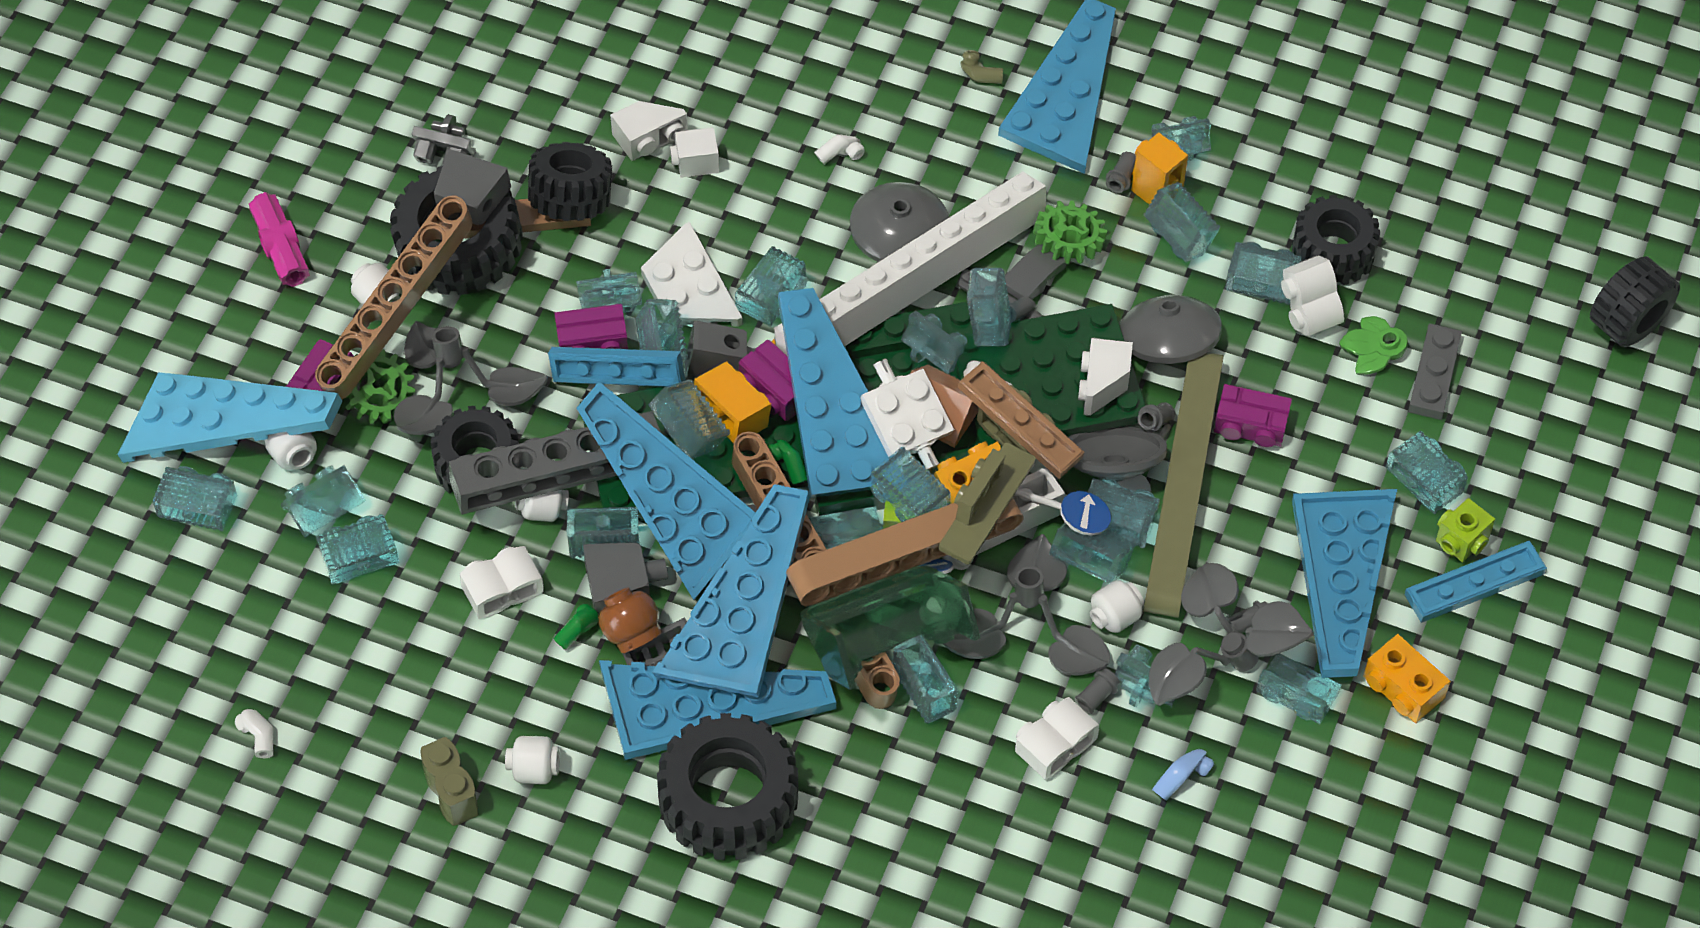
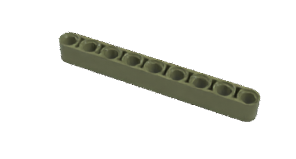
M1206 353L1187 363L1143 612L1179 617L1181 594L1185 583L1224 355Z

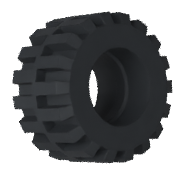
M583 143L549 144L548 147L543 146L539 148L538 152H534L529 160L528 201H530V205L533 209H538V212L542 215H548L549 218L562 219L563 221H583L586 218L597 217V214H602L606 211V207H609L612 180L610 158L606 157L604 152L596 150L593 146H586Z
M1330 195L1329 199H1325L1322 196L1316 198L1315 204L1309 202L1305 205V210H1301L1298 215L1292 242V256L1295 257V264L1318 255L1330 260L1336 282H1340L1341 285H1348L1350 279L1354 282L1360 280L1362 274L1366 275L1370 271L1371 265H1373L1380 238L1379 222L1377 218H1373V211L1370 208L1364 209V203L1359 200L1356 202L1350 201L1351 197L1344 196L1343 199L1337 198V195ZM1324 237H1339L1348 243L1335 244L1325 240Z
M1648 256L1639 257L1622 267L1604 285L1593 303L1590 311V320L1621 347L1633 345L1649 335L1668 315L1678 297L1680 283Z
M468 406L467 411L462 412L461 408L455 410L453 417L446 415L442 419L443 426L437 425L434 430L435 437L431 438V452L437 479L440 484L443 483L444 489L450 494L453 492L449 477V461L456 460L465 451L472 448L482 447L492 450L500 446L508 447L519 444L517 430L513 428V422L509 418L504 419L502 412L496 410L492 413L490 407L483 406L481 410H476V406Z

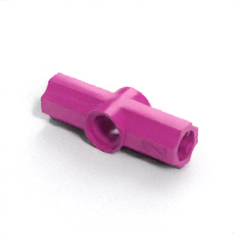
M264 192L256 195L253 201L248 204L258 227V235L266 257L272 259L282 285L294 287L302 284L310 274L299 249V240L292 222L286 220L283 209L275 194L271 195Z

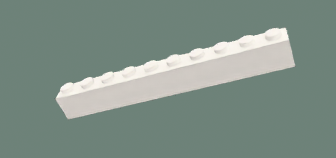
M1022 171L819 299L843 345L846 346L1033 226L1035 221H1037L1039 211H1045L1046 185ZM781 323L774 328L776 346L787 355Z

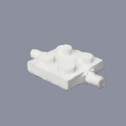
M883 359L873 365L882 384L878 388L862 394L860 397L861 403L889 459L893 460L904 454L918 453L926 468L925 470L929 471L939 464L930 446L936 440L950 435L954 428L924 369L906 376L895 377L887 362L888 360Z

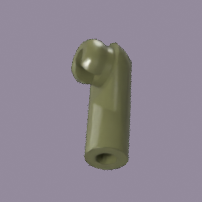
M967 50L962 54L961 68L973 81L1002 84L1003 68L984 67L979 62V53L977 51Z

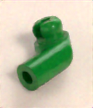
M777 440V443L768 445L776 462L784 460L792 485L807 480L803 460L800 453L786 440Z
M589 604L580 605L576 609L575 615L553 639L559 646L567 650L580 635L596 626L599 619L598 612Z

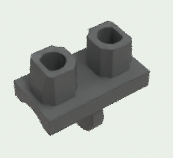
M450 114L446 115L443 122L434 120L431 126L432 130L414 126L411 134L416 141L414 158L419 162L427 164L433 163L436 150L446 152L442 162L444 164L449 149L473 157L475 156L476 149L471 147L469 139L461 138L464 137L465 128L456 126V116Z

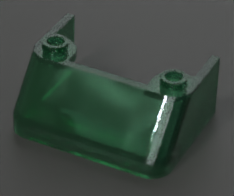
M930 566L913 567L812 605L800 613L804 630L828 677L849 690L856 688L854 679L858 677V672L863 669L862 660L921 637L933 640L935 644L950 642L959 633L974 641L981 638L967 584Z

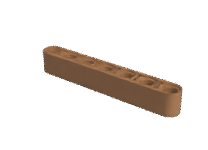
M447 196L437 204L318 365L315 378L322 391L338 393L341 399L346 398L352 392L472 227V218L462 198ZM453 213H462L456 220H447ZM435 239L442 240L436 247H427ZM415 266L422 267L418 273L414 275L408 274L411 268ZM395 293L402 294L399 300L395 302L388 301L391 295ZM375 320L382 321L378 328L367 329L371 322ZM362 348L357 356H347L350 350ZM341 375V379L333 385L327 384L332 376Z
M1012 498L986 540L1010 532L1023 522L1024 516L1014 498ZM953 503L798 560L787 569L786 575L801 604L810 606L946 556L947 554L939 550V544L956 518L958 505Z

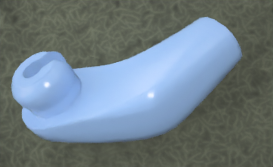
M1193 750L1172 763L1152 790L1167 801L1194 770L1199 775L1206 776L1214 766V761L1205 756L1207 753L1205 750Z

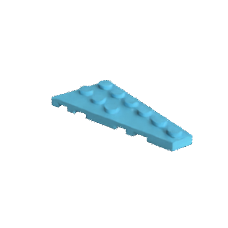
M158 372L118 456L125 463L135 461V456L150 454L152 458L165 456V451L184 449L186 452L235 445L238 443V439L253 437L255 441L268 439L269 434L281 432L296 435L330 429L342 399L335 392Z

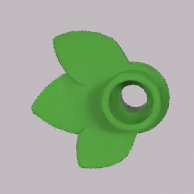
M1377 316L1362 318L1360 322L1361 329H1354L1348 332L1339 342L1340 347L1344 350L1359 355L1355 367V372L1359 375L1372 374L1383 370L1390 360L1402 357L1408 347L1406 334L1401 329L1390 327L1385 319ZM1394 340V342L1391 344L1386 343L1388 341Z

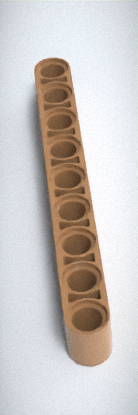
M744 432L736 437L733 447L732 464L758 510L774 484L790 487L759 434ZM749 450L754 452L756 455L749 457L743 455L741 452ZM768 479L772 484L762 485L757 480ZM806 514L800 537L804 538L805 542L798 543L793 563L827 550ZM851 591L838 595V601L829 602L825 600L812 605L868 704L877 709L891 706L897 696L900 682L899 675ZM845 623L851 624L856 630L848 632L843 630L840 625ZM867 653L873 660L868 662L862 661L856 655ZM884 683L889 686L890 690L882 692L873 685Z

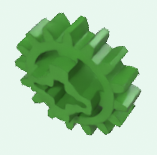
M1072 200L1069 206H1064L1061 201H1057L1056 208L1048 204L1044 212L1039 211L1033 234L1036 235L1035 244H1043L1042 253L1051 251L1053 253V260H1057L1061 256L1064 257L1066 264L1070 263L1071 258H1075L1081 264L1083 263L1084 256L1093 260L1096 252L1101 253L1107 230L1104 229L1105 221L1097 220V211L1087 212L1086 204L1079 208L1075 207V202Z
M383 349L360 379L359 391L355 386L346 397L350 399L346 409L350 410L354 407L358 409L356 418L360 419L366 414L369 415L370 424H373L378 417L385 424L391 419V415L394 417V411L398 404L415 393V388L408 386L414 379V375H405L404 370L408 364L402 363L398 365L396 363L397 354L386 358L385 349ZM395 381L397 383L398 393L394 389ZM379 384L381 387L375 389L373 385Z

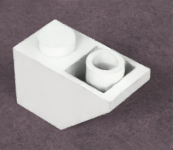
M637 101L611 114L612 135L631 161L641 156L651 154L654 150L670 142H675V132L688 130L687 113L684 109Z
M1091 338L1090 352L1083 351L1081 372H1087V380H1080L1078 400L1085 401L1084 415H1092L1128 390L1133 342Z

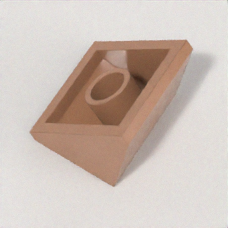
M930 365L912 370L911 373L924 369L954 428L950 435L938 440L955 448L977 415L979 407L957 388L959 379Z

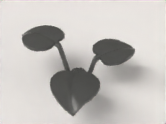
M415 321L405 341V359L411 366L424 369L435 364L437 365L435 395L433 398L426 395H414L402 400L394 411V420L398 430L413 435L433 433L437 425L443 426L442 419L446 415L450 417L453 415L452 405L440 401L443 367H457L462 358L466 359L482 385L490 388L488 391L490 400L500 405L514 406L530 400L547 383L548 376L529 369L505 367L494 370L490 374V380H488L471 357L469 348L462 347L460 333L456 328L446 326L436 329Z
M1044 534L1026 544L1009 563L1007 577L1010 584L1015 587V592L1010 593V600L999 622H996L995 616L989 611L978 608L969 609L966 611L961 628L940 636L942 644L957 655L971 659L988 658L1000 652L1006 644V637L1000 629L1006 626L1015 603L1018 602L1025 608H1033L1040 604L1052 636L1057 640L1049 647L1048 651L1049 660L1055 669L1067 675H1084L1104 669L1110 663V654L1106 644L1090 628L1072 625L1064 631L1063 636L1058 632L1044 591H1050L1060 586L1066 579L1067 568L1063 558L1051 546Z
M1204 564L1191 575L1184 585L1181 601L1184 609L1194 617H1205L1213 611L1215 612L1227 632L1221 645L1223 655L1199 647L1189 651L1183 643H1174L1167 646L1157 654L1150 668L1149 688L1152 698L1160 706L1169 700L1183 697L1194 691L1206 676L1207 667L1205 660L1201 656L1220 661L1224 666L1231 663L1236 670L1244 672L1252 669L1257 664L1259 656H1272L1292 649L1314 636V632L1292 605L1276 601L1268 603L1256 611L1252 618L1253 627L1245 630L1246 636L1242 633H1235L1220 607L1231 605L1237 599L1239 592L1237 579L1227 567L1221 564Z

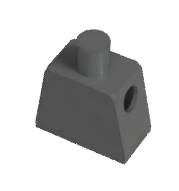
M449 149L434 191L436 205L447 196H458L465 201L472 218V224L481 225L511 188L508 169ZM453 213L447 220H456L462 213Z
M693 321L685 353V382L694 381L695 378L726 361L736 371H739L740 360L756 349L747 348V332L744 329Z
M639 543L583 545L584 561L593 607L598 612V615L606 606L603 600L611 594L629 587L631 592L642 591L650 596V582L668 579L665 558L644 562Z

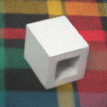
M714 127L675 132V145L670 146L672 166L678 165L680 178L719 173V155Z

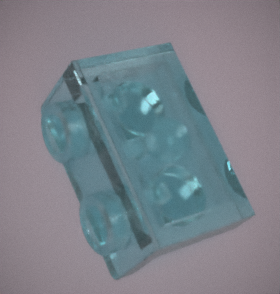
M330 465L314 475L317 480L307 487L303 483H299L284 493L287 498L281 503V507L284 511L288 510L304 538L366 501L345 465L336 470L333 465Z
M876 506L809 518L827 550L884 529L880 525Z
M1279 653L1275 655L1267 670L1263 669L1256 691L1261 693L1266 700L1272 703H1280L1293 710L1300 718L1321 724L1340 693L1342 685L1329 678H1321V674Z

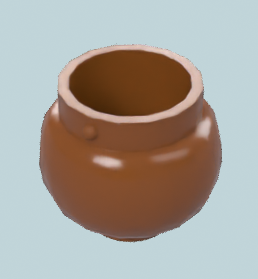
M626 587L603 600L606 606L600 611L598 617L601 631L611 643L617 644L621 653L632 651L662 633L657 623L660 616L658 608L653 599L645 592H631L630 588Z

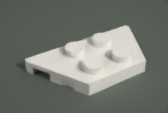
M685 223L641 267V275L667 324L686 325L693 324V321L706 323L717 321L731 322L732 327L741 326L742 316L691 223Z

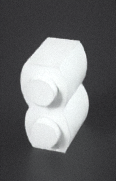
M1318 255L1283 269L1284 280L1281 281V287L1286 298L1290 299L1291 311L1289 312V320L1295 330L1311 336L1344 322L1343 307L1337 293L1336 277L1330 260Z
M525 546L505 548L492 560L471 562L460 572L461 587L478 619L493 616L511 605L523 603L543 592L542 577Z
M1070 697L1060 702L1054 701L1049 704L1042 714L1043 718L1034 723L1027 722L1016 734L1015 752L1045 780L1058 773L1072 758L1085 751L1098 738L1099 724Z

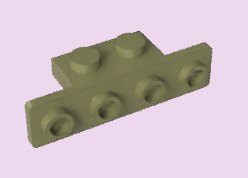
M1004 443L1000 451L993 448L986 460L980 458L972 471L971 477L973 480L970 485L963 484L954 500V503L958 505L956 518L940 542L939 550L964 564H971L1035 464V456L1010 443Z

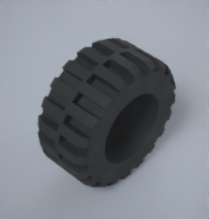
M443 166L436 167L437 171L430 174L428 171L418 176L419 180L417 182L411 181L404 188L405 195L399 194L394 202L395 209L392 210L390 216L392 226L390 230L398 257L437 206L434 191ZM509 190L486 219L483 228L472 238L460 243L427 290L432 291L434 288H437L439 294L450 295V291H457L458 295L468 294V290L476 289L478 292L486 289V284L492 281L495 284L502 279V272L504 270L506 272L511 270L515 264L514 257L517 258L520 255L522 248L521 240L523 239L515 198L512 197L511 190ZM433 240L427 247H436L440 243ZM415 266L408 271V274L414 275L418 273L422 269V267Z
M720 713L721 718L711 719V716L708 715L699 718V725L693 726L692 723H689L681 729V738L673 736L667 744V752L661 754L659 772L657 773L661 815H664V824L669 832H676V840L684 847L692 844L693 853L703 857L707 852L713 853L715 860L725 861V855H735L736 860L747 858V852L754 850L755 854L758 855L766 851L768 841L776 844L783 837V828H790L794 820V811L797 810L798 768L796 767V758L793 750L787 747V740L778 732L772 735V726L764 721H760L759 724L753 723V717L741 714L740 718H732L731 713ZM723 766L744 768L756 775L763 784L762 789L753 799L735 807H719L709 804L694 792L693 787L705 773Z

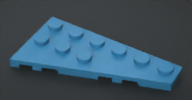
M1085 0L1000 125L998 136L1085 174L1116 8L1097 0Z
M814 288L779 292L778 302L810 498L914 484L915 479L903 456L893 460L889 459L861 403V395L867 393L868 390Z
M599 381L576 409L691 597L695 600L715 576L719 568L726 563L732 554V548L738 540H741L752 523L751 519L756 512Z
M773 485L752 517V523L741 540H738L732 548V554L723 568H719L691 611V617L684 628L672 640L671 648L652 671L655 677L759 697L789 581L786 571L794 561L810 499L809 491Z
M1397 489L1293 494L1292 506L1321 678L1352 677L1358 675Z
M599 660L601 674L625 760L667 750V744L673 736L681 738V729L689 723H692L693 726L699 725V718L708 715L711 716V719L721 718L720 713H731L732 718H740L741 714L752 716L753 723L759 724L760 721H764L772 725L836 709V700L827 671L783 669L781 672H765L759 697L655 677L652 671L656 666H645V662H631V665L612 664V661Z

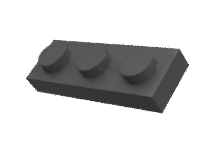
M1429 323L1408 409L1409 413L1442 420L1462 331Z

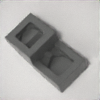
M1038 244L1006 274L999 286L1017 299L1021 297L1033 299L1044 292L1047 281L1066 269L1067 264L1064 257L1061 256L1057 260H1053V253L1051 251L1042 253L1043 244Z

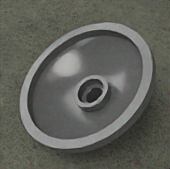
M890 182L868 190L857 200L850 216V231L857 247L871 259L880 262L945 221L949 216L943 202L930 190L913 183Z
M1163 295L1147 299L1133 307L1123 317L1120 324L1124 341L1133 342L1132 354L1146 361L1164 364L1186 362L1203 356L1216 346L1222 334V324L1218 313L1203 301L1184 295Z
M1122 426L1090 433L1073 434L1068 437L1085 452L1083 458L1073 467L1092 477L1105 479L1109 482H1120L1124 479L1139 476L1155 468L1167 455L1166 441L1158 434L1140 428Z

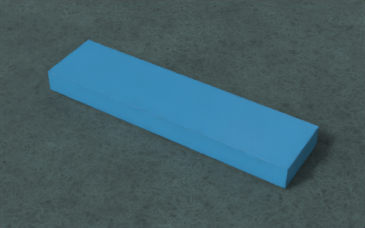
M551 347L548 352L553 382L597 384L600 381L602 384L682 387L686 381L681 351Z
M1529 540L1406 588L1404 595L1420 622L1423 623L1542 576L1546 573L1547 567Z

